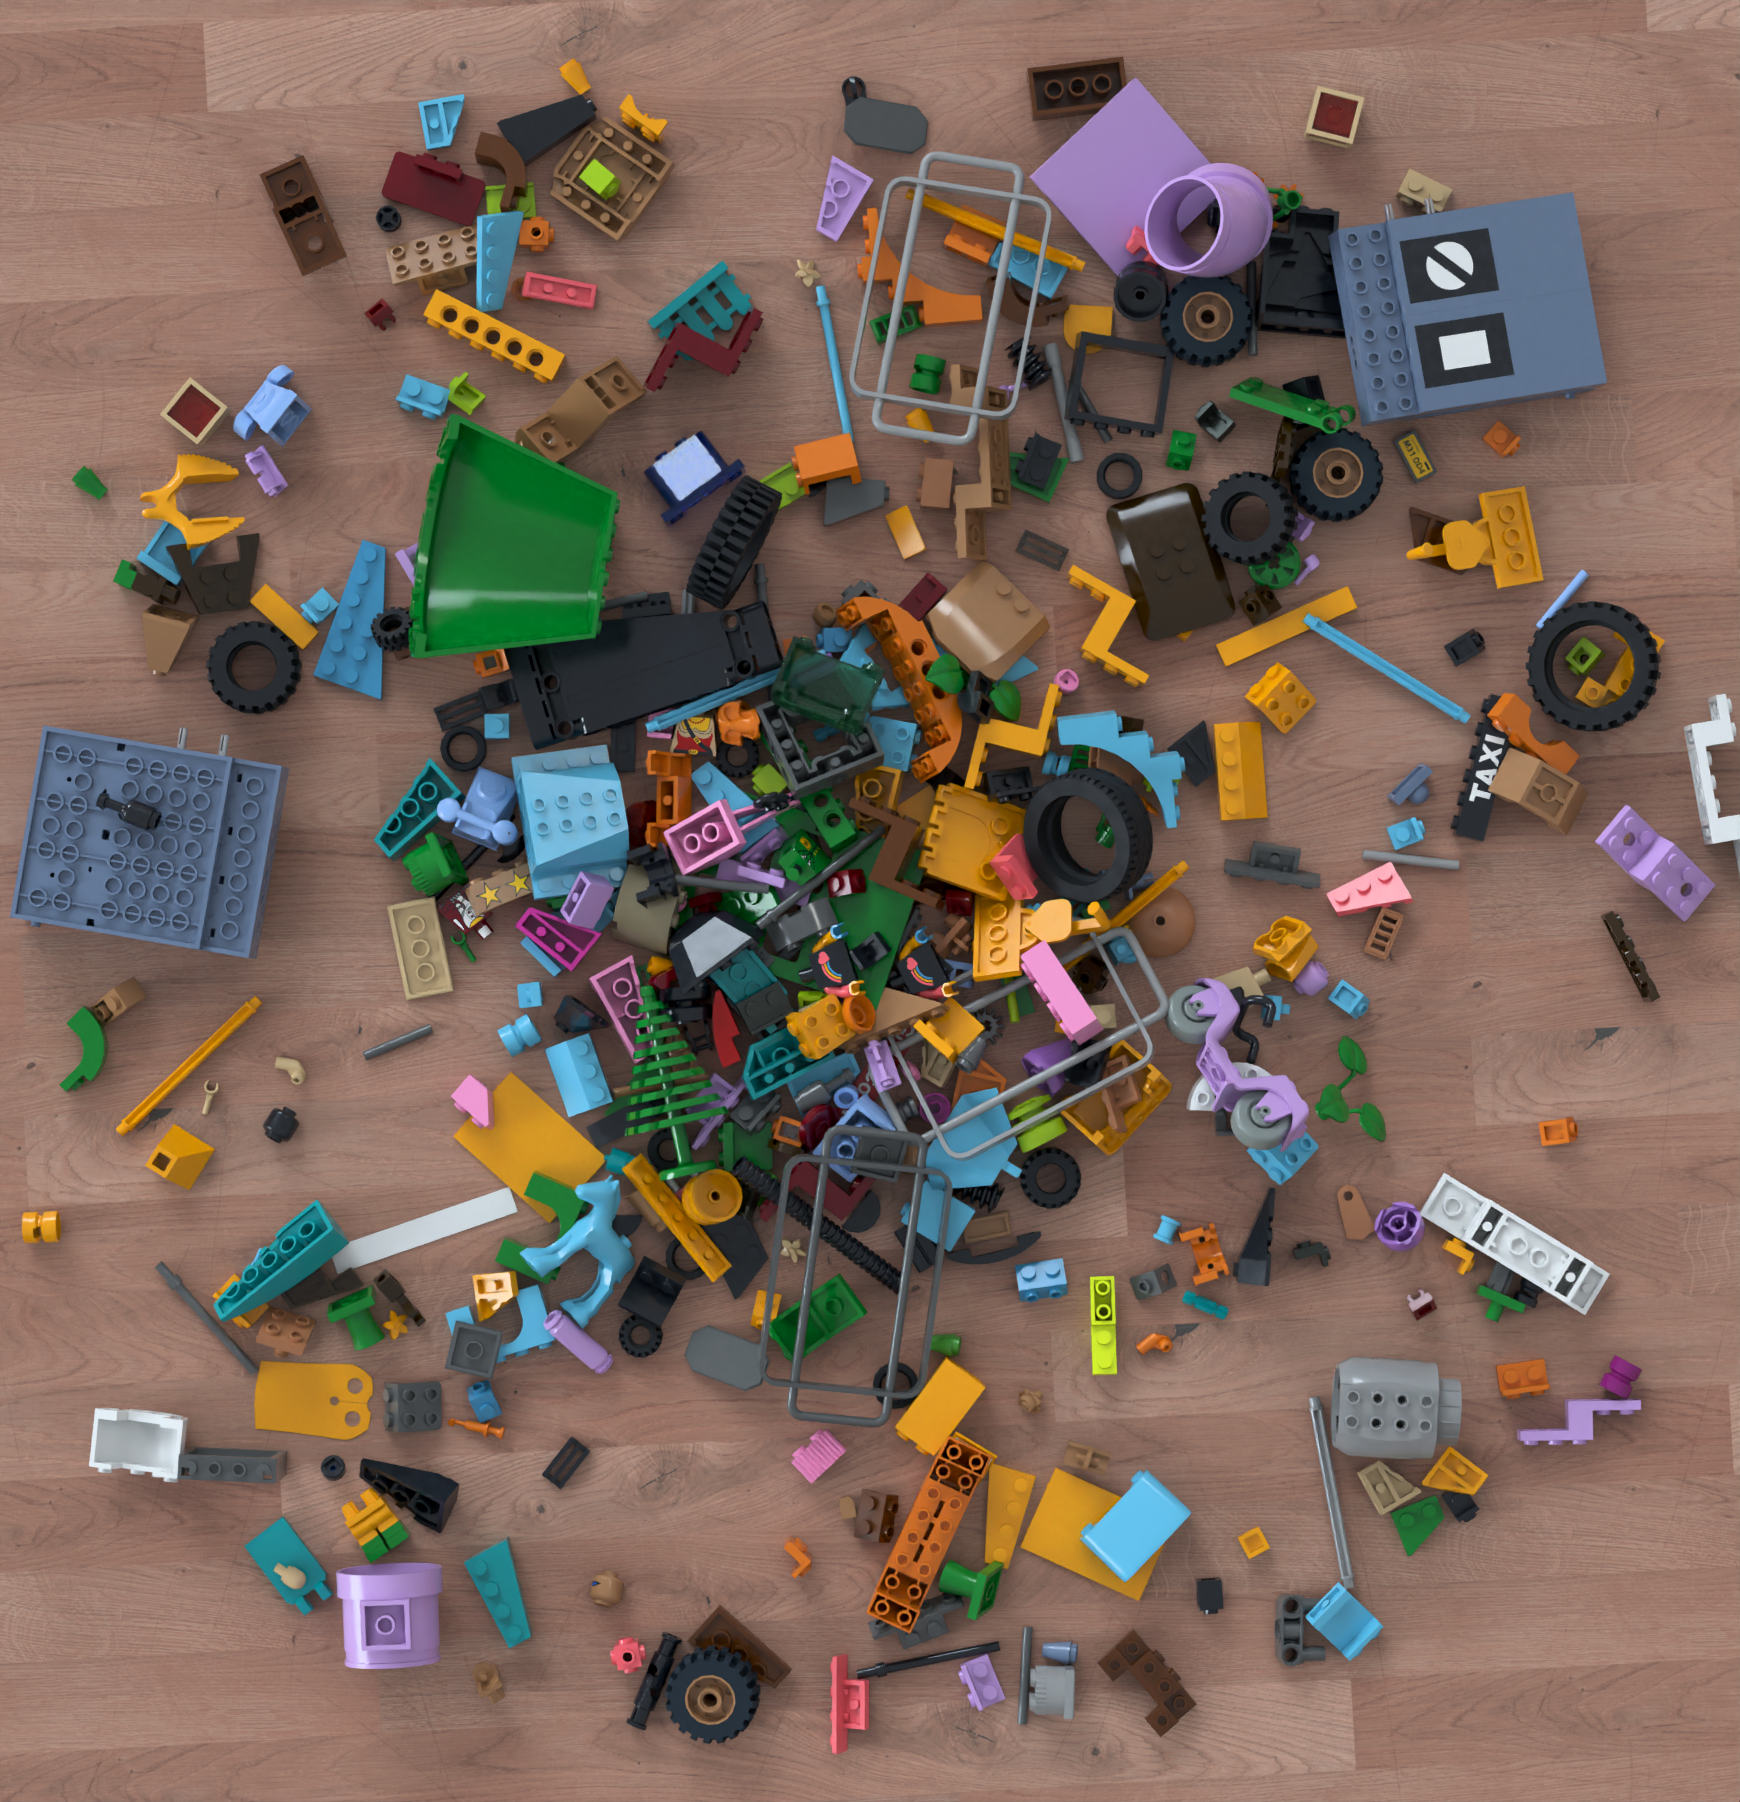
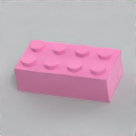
M1045 940L1020 956L1024 961L1021 964L1022 969L1032 983L1037 981L1034 987L1044 1002L1050 1001L1046 1005L1057 1022L1063 1020L1060 1026L1071 1042L1076 1040L1078 1045H1081L1104 1030Z

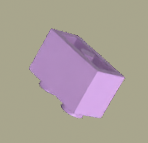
M580 871L560 912L569 924L593 929L600 919L608 900H610L614 888L605 876Z

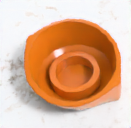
M853 995L844 998L842 1016L846 1025L858 1034L870 1031L875 1023V1010L871 1001L864 995Z

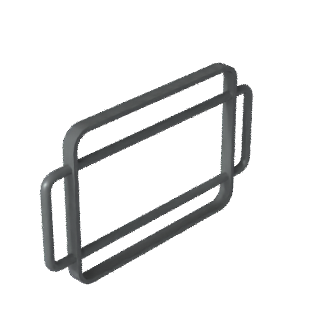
M835 1125L829 1128L824 1135L821 1156L798 1154L790 1158L785 1164L757 1367L761 1377L768 1384L789 1387L787 1409L790 1415L797 1420L871 1428L880 1427L890 1418L893 1398H913L924 1389L950 1213L952 1183L949 1177L940 1169L925 1167L928 1152L927 1143L919 1134ZM841 1134L913 1142L918 1146L916 1166L830 1157L832 1140L836 1135ZM800 1162H818L820 1164L790 1380L772 1378L765 1373L764 1364L790 1174L792 1168ZM829 1164L915 1173L885 1389L800 1381ZM924 1174H932L943 1178L945 1191L921 1364L916 1385L909 1390L901 1391L895 1390L920 1202ZM798 1388L883 1396L882 1412L877 1418L800 1411L796 1405Z

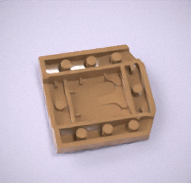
M605 116L602 118V121L581 130L554 168V182L550 195L608 236L620 242L630 233L665 184L675 164ZM594 159L621 181L617 193L607 200L579 178Z
M980 561L925 616L932 627V635L935 642L945 652L956 657L959 665L969 675L971 671L979 670L992 683H996L1050 628L1045 615L993 565L984 561Z

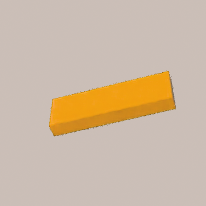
M266 583L250 600L257 609L303 650L320 633Z

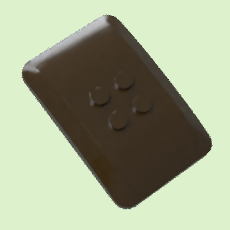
M1190 483L1179 484L1110 506L1106 514V520L1131 597L1136 600L1134 607L1142 632L1151 641H1159L1227 620L1234 615L1236 609L1221 557L1217 550L1210 546L1208 543L1210 539L1203 532V528H1206V525L1202 522V515H1205L1206 512L1203 508L1199 491Z

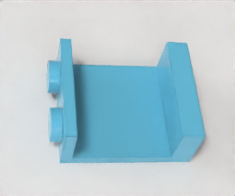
M1339 1582L1305 1616L1349 1661L1357 1657L1362 1652L1363 1647L1370 1640L1375 1639L1384 1627Z

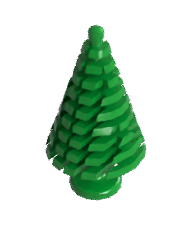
M643 986L639 990L640 996L643 999V1005L638 1006L637 1014L646 1012L647 1019L636 1021V1029L649 1027L650 1033L635 1036L634 1044L652 1041L653 1047L635 1051L633 1060L655 1055L656 1062L632 1067L631 1075L658 1070L659 1076L631 1082L630 1090L661 1084L662 1090L631 1097L628 1100V1106L662 1098L665 1099V1105L627 1113L626 1121L666 1112L668 1119L625 1129V1136L670 1126L678 1166L661 1171L659 1173L660 1181L716 1169L717 1166L714 1160L693 1161L684 1123L726 1114L729 1111L726 1106L682 1115L681 1109L721 1100L718 1093L683 1101L678 1100L677 1095L713 1087L710 1080L675 1087V1080L704 1074L705 1072L702 1067H696L672 1073L671 1066L696 1061L697 1059L694 1054L669 1058L668 1052L689 1046L685 1040L665 1044L664 1038L681 1033L677 1027L662 1030L661 1024L673 1021L670 1014L658 1016L657 1009L665 1008L662 1001L655 1002L653 986Z

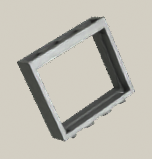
M189 1447L178 1456L177 1479L277 1483L286 1475L287 1451ZM264 1475H272V1479H264Z

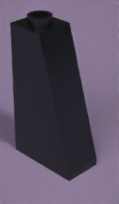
M578 95L501 120L497 125L507 141L518 151L526 167L596 120L594 112L597 111V108L590 98L585 100L583 95Z

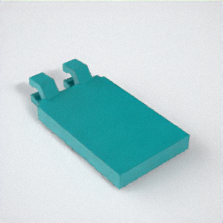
M747 948L731 959L733 964L722 972L720 969H717L709 975L734 1005L778 981L752 950L749 952ZM781 985L785 995H787V990ZM773 1024L765 1028L764 1031L771 1035L778 1028Z
M284 1516L244 1546L287 1604L293 1605L296 1603L304 1616L314 1609L305 1596L314 1588L323 1601L334 1594L325 1582L327 1572ZM278 1563L286 1568L289 1565L296 1567L305 1574V1585L300 1589H292L281 1580L282 1576L274 1572V1568Z

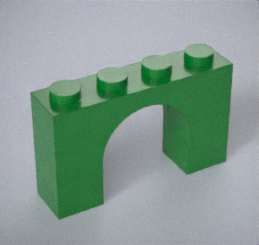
M535 1171L524 1195L546 1204L556 1212L560 1221V1233L556 1240L558 1241L576 1223L579 1214H585L589 1202L577 1197L575 1193L576 1188ZM509 1237L504 1239L495 1262L545 1284H549L551 1279L556 1280L561 1267L555 1268L541 1278L520 1255L521 1251L527 1247H532Z

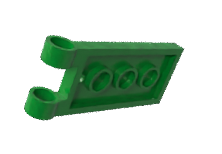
M1250 377L1231 387L1229 394L1231 398L1321 428L1328 434L1335 433L1342 426L1350 424L1356 417V412L1350 405L1345 404L1335 408L1329 406L1327 401L1320 399L1312 400L1265 384L1262 379L1257 377ZM1341 409L1348 412V421L1342 419L1340 415ZM1328 420H1333L1336 422L1335 429H1332L1328 426Z

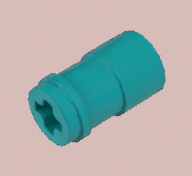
M613 1147L610 1155L605 1154L604 1160L608 1161L605 1170L621 1176H627L622 1168L632 1161L635 1156Z

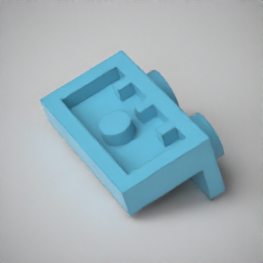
M406 374L399 396L397 395L395 400L400 403L399 407L404 410L413 412L414 409L423 411L422 416L436 420V417L443 419L449 403L448 396L450 390Z

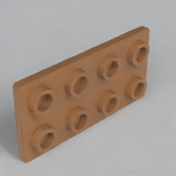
M477 224L386 248L385 252L393 285L398 286L417 281L423 296L434 293L436 289L442 291L468 284L465 267L477 264Z

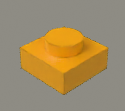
M1259 1526L1237 1537L1248 1559L1270 1548Z

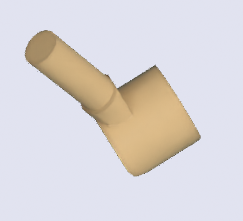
M209 1080L204 1084L207 1094L202 1113L206 1115L209 1113L213 1096L219 1092L220 1088L219 1084L216 1083L215 1090L209 1091Z

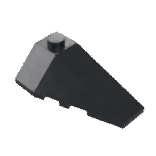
M566 995L563 998L554 1016V1019L558 1021L555 1025L566 1034L569 1030L575 1033L603 1029L610 1026L608 1021L573 995Z
M1268 1187L1239 1254L1238 1263H1233V1277H1237L1236 1281L1238 1283L1269 1286L1271 1254L1268 1251V1247L1271 1246L1273 1236L1270 1224L1273 1222L1275 1188Z
M365 1458L361 1460L359 1473L361 1479L379 1493L389 1494L397 1501L395 1505L400 1509L406 1507L415 1514L413 1519L441 1534L457 1501L459 1483L434 1472Z

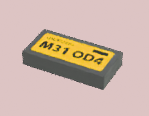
M1415 430L1393 441L1415 484L1437 473Z

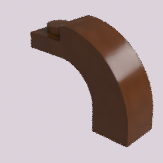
M481 132L475 150L476 162L495 167L505 175L506 184L500 202L501 213L513 211V209L518 208L520 196L527 197L528 180L523 160L518 151L509 142L496 135Z
M1007 272L1000 313L1009 320L1026 326L1031 301L1018 293L1011 272ZM997 275L988 277L986 281V287L991 300L993 299ZM1068 295L1037 302L1032 327L1047 326L1050 320L1049 315H1052V317L1064 315L1070 306Z

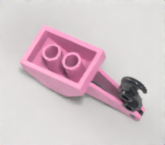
M771 792L755 799L751 806L732 811L727 799L718 800L663 833L682 875H691L719 864L739 853L747 843L743 836L744 834L782 812L799 805L800 801L799 799L795 801L791 793L785 795L784 792ZM761 811L766 813L742 827H739L736 821Z

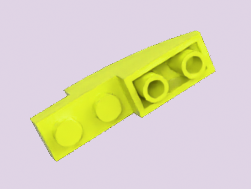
M1114 1276L1090 1277L1092 1376L1117 1375Z

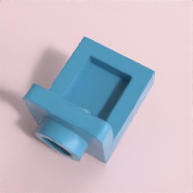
M822 628L819 630V634H816V648L824 649L825 653H843L850 646L852 630L846 632L844 628Z
M489 1380L477 1382L467 1388L470 1404L480 1423L502 1414L501 1407L492 1391Z

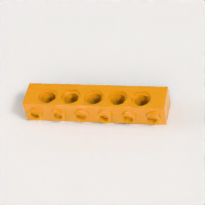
M437 289L423 314L428 319L426 323L436 329H440L441 326L448 329L450 336L461 340L463 337L471 341L469 345L479 351H482L483 348L491 351L490 356L501 362H504L505 359L512 362V367L520 372L525 373L528 370L534 373L533 378L544 384L547 381L554 383L566 360L565 354ZM447 312H457V319L454 322L445 321ZM470 322H477L479 329L475 333H468L466 326ZM491 333H498L500 340L496 344H490L487 341L488 336ZM512 344H520L522 346V350L518 355H511L509 353V348ZM536 354L543 357V362L539 366L530 364L531 357Z

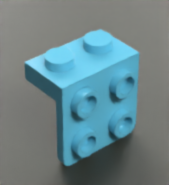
M871 716L868 721L885 754L882 766L910 773L912 768L910 762L917 758V754H914L915 745H920L922 731H919V726L913 723Z
M1305 1131L1303 1137L1294 1140L1283 1152H1280L1281 1144L1269 1150H1256L1249 1147L1246 1151L1268 1173L1272 1180L1281 1185L1292 1177L1318 1149V1144Z

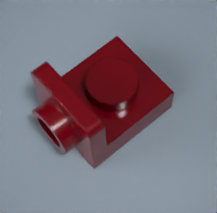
M960 889L947 890L945 896L947 913L971 916L975 895Z

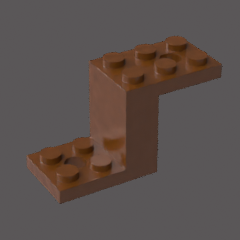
M304 155L260 174L274 206L272 210L302 276L347 257L332 224L334 221ZM290 181L298 183V190L293 194L285 191V186ZM313 237L321 239V247L317 250H311L308 247V242Z
M860 796L858 800L851 797L848 804L850 808L891 826L868 879L942 911L945 902L940 900L941 895L926 888L921 892L918 890V885L904 879L925 831L919 827L921 823L906 815L901 819L898 817L899 813L883 805L878 809L876 808V803L865 797Z

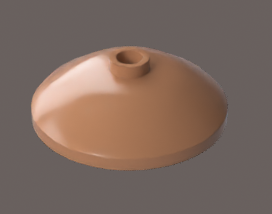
M1168 887L1123 924V926L1129 925V930H1132L1145 955L1167 957L1181 951L1191 940L1195 930V913L1190 901L1184 894L1172 887ZM1144 888L1133 896V900L1148 888ZM1159 916L1165 920L1162 926L1156 924V918Z

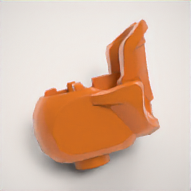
M734 699L722 704L719 710L716 711V724H718L719 732L721 733L720 737L725 743L742 746L744 737L752 740H758L760 737V720L757 711L754 708L750 709V705L744 700Z

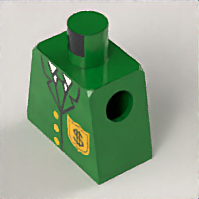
M802 828L784 842L778 859L779 864L786 871L787 878L795 881L800 886L832 863L831 859Z

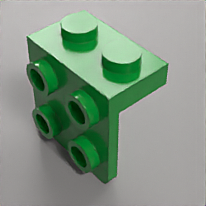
M766 1121L765 1127L759 1133L754 1132L752 1136L735 1122H723V1127L718 1129L719 1142H723L724 1150L719 1152V1166H724V1171H732L735 1162L745 1156L748 1158V1161L751 1160L760 1169H771L773 1166V1149L767 1147L769 1139L772 1138L771 1122Z

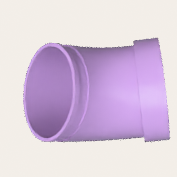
M1213 163L1197 168L1187 176H1181L1168 182L1153 198L1147 211L1144 227L1147 248L1157 263L1179 273L1206 278L1231 274L1247 265L1267 244L1273 225L1271 196L1264 183L1254 173L1241 166L1230 163ZM1207 185L1214 192L1219 203L1220 227L1212 247L1203 255L1190 248L1182 239L1178 229L1177 214L1182 201L1189 193Z

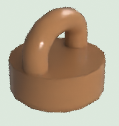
M824 602L816 606L813 611V619L818 626L830 628L837 619L834 606Z

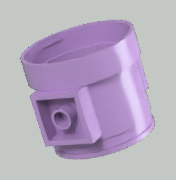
M384 1563L354 1566L336 1571L337 1597L342 1599L345 1666L361 1669H390L428 1665L441 1660L439 1653L438 1593L443 1591L441 1565L433 1563Z

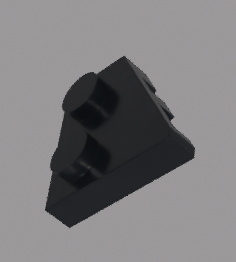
M1204 720L1167 748L1168 752L1177 751L1180 757H1184V772L1195 787L1216 772Z

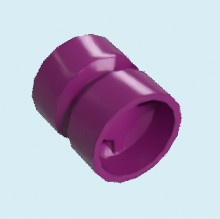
M940 1093L925 1095L924 1098L937 1124L944 1122L950 1114L948 1099ZM920 1103V1104H919V1112H920V1115H921V1117H922L926 1122L930 1123V1121H929V1119H928V1117H927V1115H926V1113H925V1111H924V1109H923V1107H922V1105H921V1103Z
M1614 1355L1609 1366L1611 1373H1605L1599 1385L1627 1400L1633 1389L1630 1382L1636 1381L1639 1378L1642 1369Z

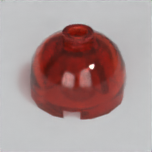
M654 800L635 802L625 810L629 843L638 848L647 845L645 840L647 823H656V801Z

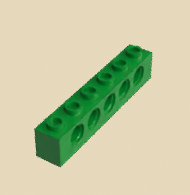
M759 728L760 739L762 740L770 755L774 759L773 754L761 732V729ZM795 738L799 748L803 749L804 758L809 769H811L813 759L809 760L806 755L809 751L802 739L797 741ZM830 786L800 798L799 801L834 854L858 839L856 831L859 829L852 818L847 820L843 813L846 809L839 798L836 800L833 798L830 792L834 790ZM824 798L828 800L824 807L816 806V802L819 799ZM833 818L840 819V823L836 827L828 826V822Z

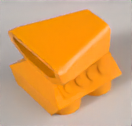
M1284 916L1271 925L1268 933L1261 935L1255 940L1252 950L1254 954L1268 959L1265 963V968L1269 975L1292 982L1319 946L1311 936L1312 929L1304 921Z

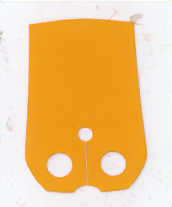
M261 1361L255 1389V1429L308 1434L341 1440L352 1439L365 1432L369 1427L371 1412L367 1404L364 1403H368L369 1398L373 1395L372 1378L364 1370L353 1364ZM353 1378H357L363 1383L361 1392L357 1394L351 1393L348 1390V1382ZM335 1396L339 1399L337 1405L330 1403L331 1397ZM354 1411L359 1414L360 1422L357 1426L351 1427L346 1424L345 1415L348 1412Z

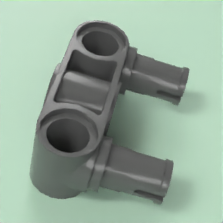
M1284 1593L1278 1597L1276 1601L1274 1633L1275 1654L1281 1663L1287 1666H1296L1303 1664L1305 1661L1326 1660L1325 1647H1304L1303 1615L1309 1613L1322 1598H1305L1300 1594ZM1292 1599L1294 1607L1292 1610L1286 1611L1285 1603ZM1288 1648H1292L1293 1656L1286 1660L1284 1653Z

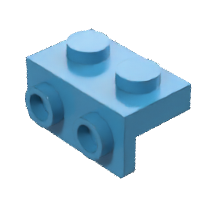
M1063 1258L1015 1265L1021 1302H1035L1049 1297L1056 1299L1068 1294Z

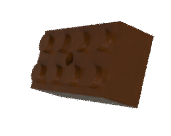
M1123 57L1027 68L1026 73L1032 121L1096 114L1127 85ZM1075 87H1079L1082 93H1075L1072 90Z

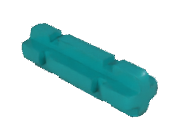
M1189 1290L1184 1293L1182 1298L1183 1303L1190 1306L1194 1305L1195 1308L1208 1314H1215V1317L1222 1320L1226 1318L1229 1311L1227 1307L1221 1304L1218 1306L1216 1302L1200 1295L1196 1296L1195 1293Z

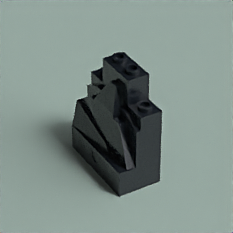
M1299 206L1297 209L1290 211L1288 234L1279 230L1271 231L1269 240L1262 250L1260 286L1257 301V331L1346 339L1328 236L1338 230L1339 211H1333L1331 208H1321L1318 210L1310 209L1307 206Z

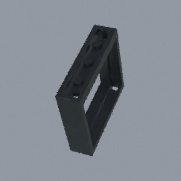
M1084 331L1079 332L1076 337L1064 419L1070 420V424L1076 426H1084L1085 423L1093 424V428L1098 430H1108V427L1116 428L1117 433L1131 434V431L1141 433L1140 436L1144 438H1154L1155 435L1162 434L1174 350L1172 347ZM1086 346L1164 359L1154 424L1077 411Z

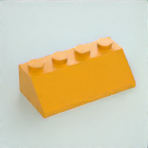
M1235 722L1212 725L1219 822L1268 818L1261 722Z

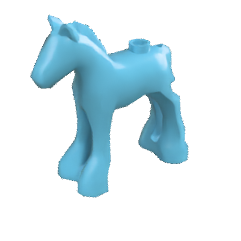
M612 1175L605 1181L584 1183L576 1187L575 1193L577 1197L593 1204L594 1207L588 1215L578 1220L562 1238L546 1248L527 1247L520 1252L525 1262L541 1278L559 1267L582 1248L599 1260L597 1277L592 1287L579 1298L567 1299L559 1303L566 1314L581 1329L588 1324L589 1319L597 1314L602 1304L613 1294L614 1283L620 1284L625 1274L631 1271L635 1265V1258L629 1250L632 1246L631 1242L625 1235L619 1237L612 1228V1222L621 1200L619 1180L614 1181Z

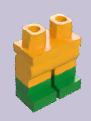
M370 1487L360 1494V1497L367 1506L359 1510L354 1501L351 1500L342 1506L341 1509L346 1518L345 1524L362 1547L369 1562L372 1563L387 1553L389 1549L406 1540L411 1533L383 1495L379 1496Z

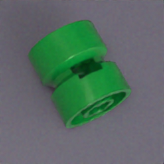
M916 354L913 367L916 373L911 375L909 388L923 393L938 395L942 382L939 376L944 374L946 360L930 355Z

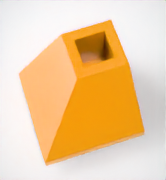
M174 1124L157 1145L145 1166L165 1179L190 1190L215 1149Z

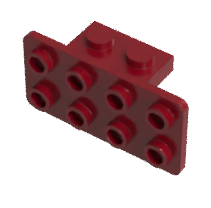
M398 151L395 153L382 189V195L390 200L450 221L471 226L486 184L483 180L464 174L463 170L459 169L460 165L457 163L446 161V164L437 161L436 156L424 153L423 156L416 154V157Z

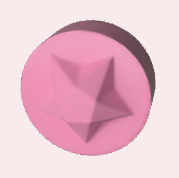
M1063 669L1054 677V684L1059 685L1058 691L1067 695L1077 689L1079 678L1074 671Z

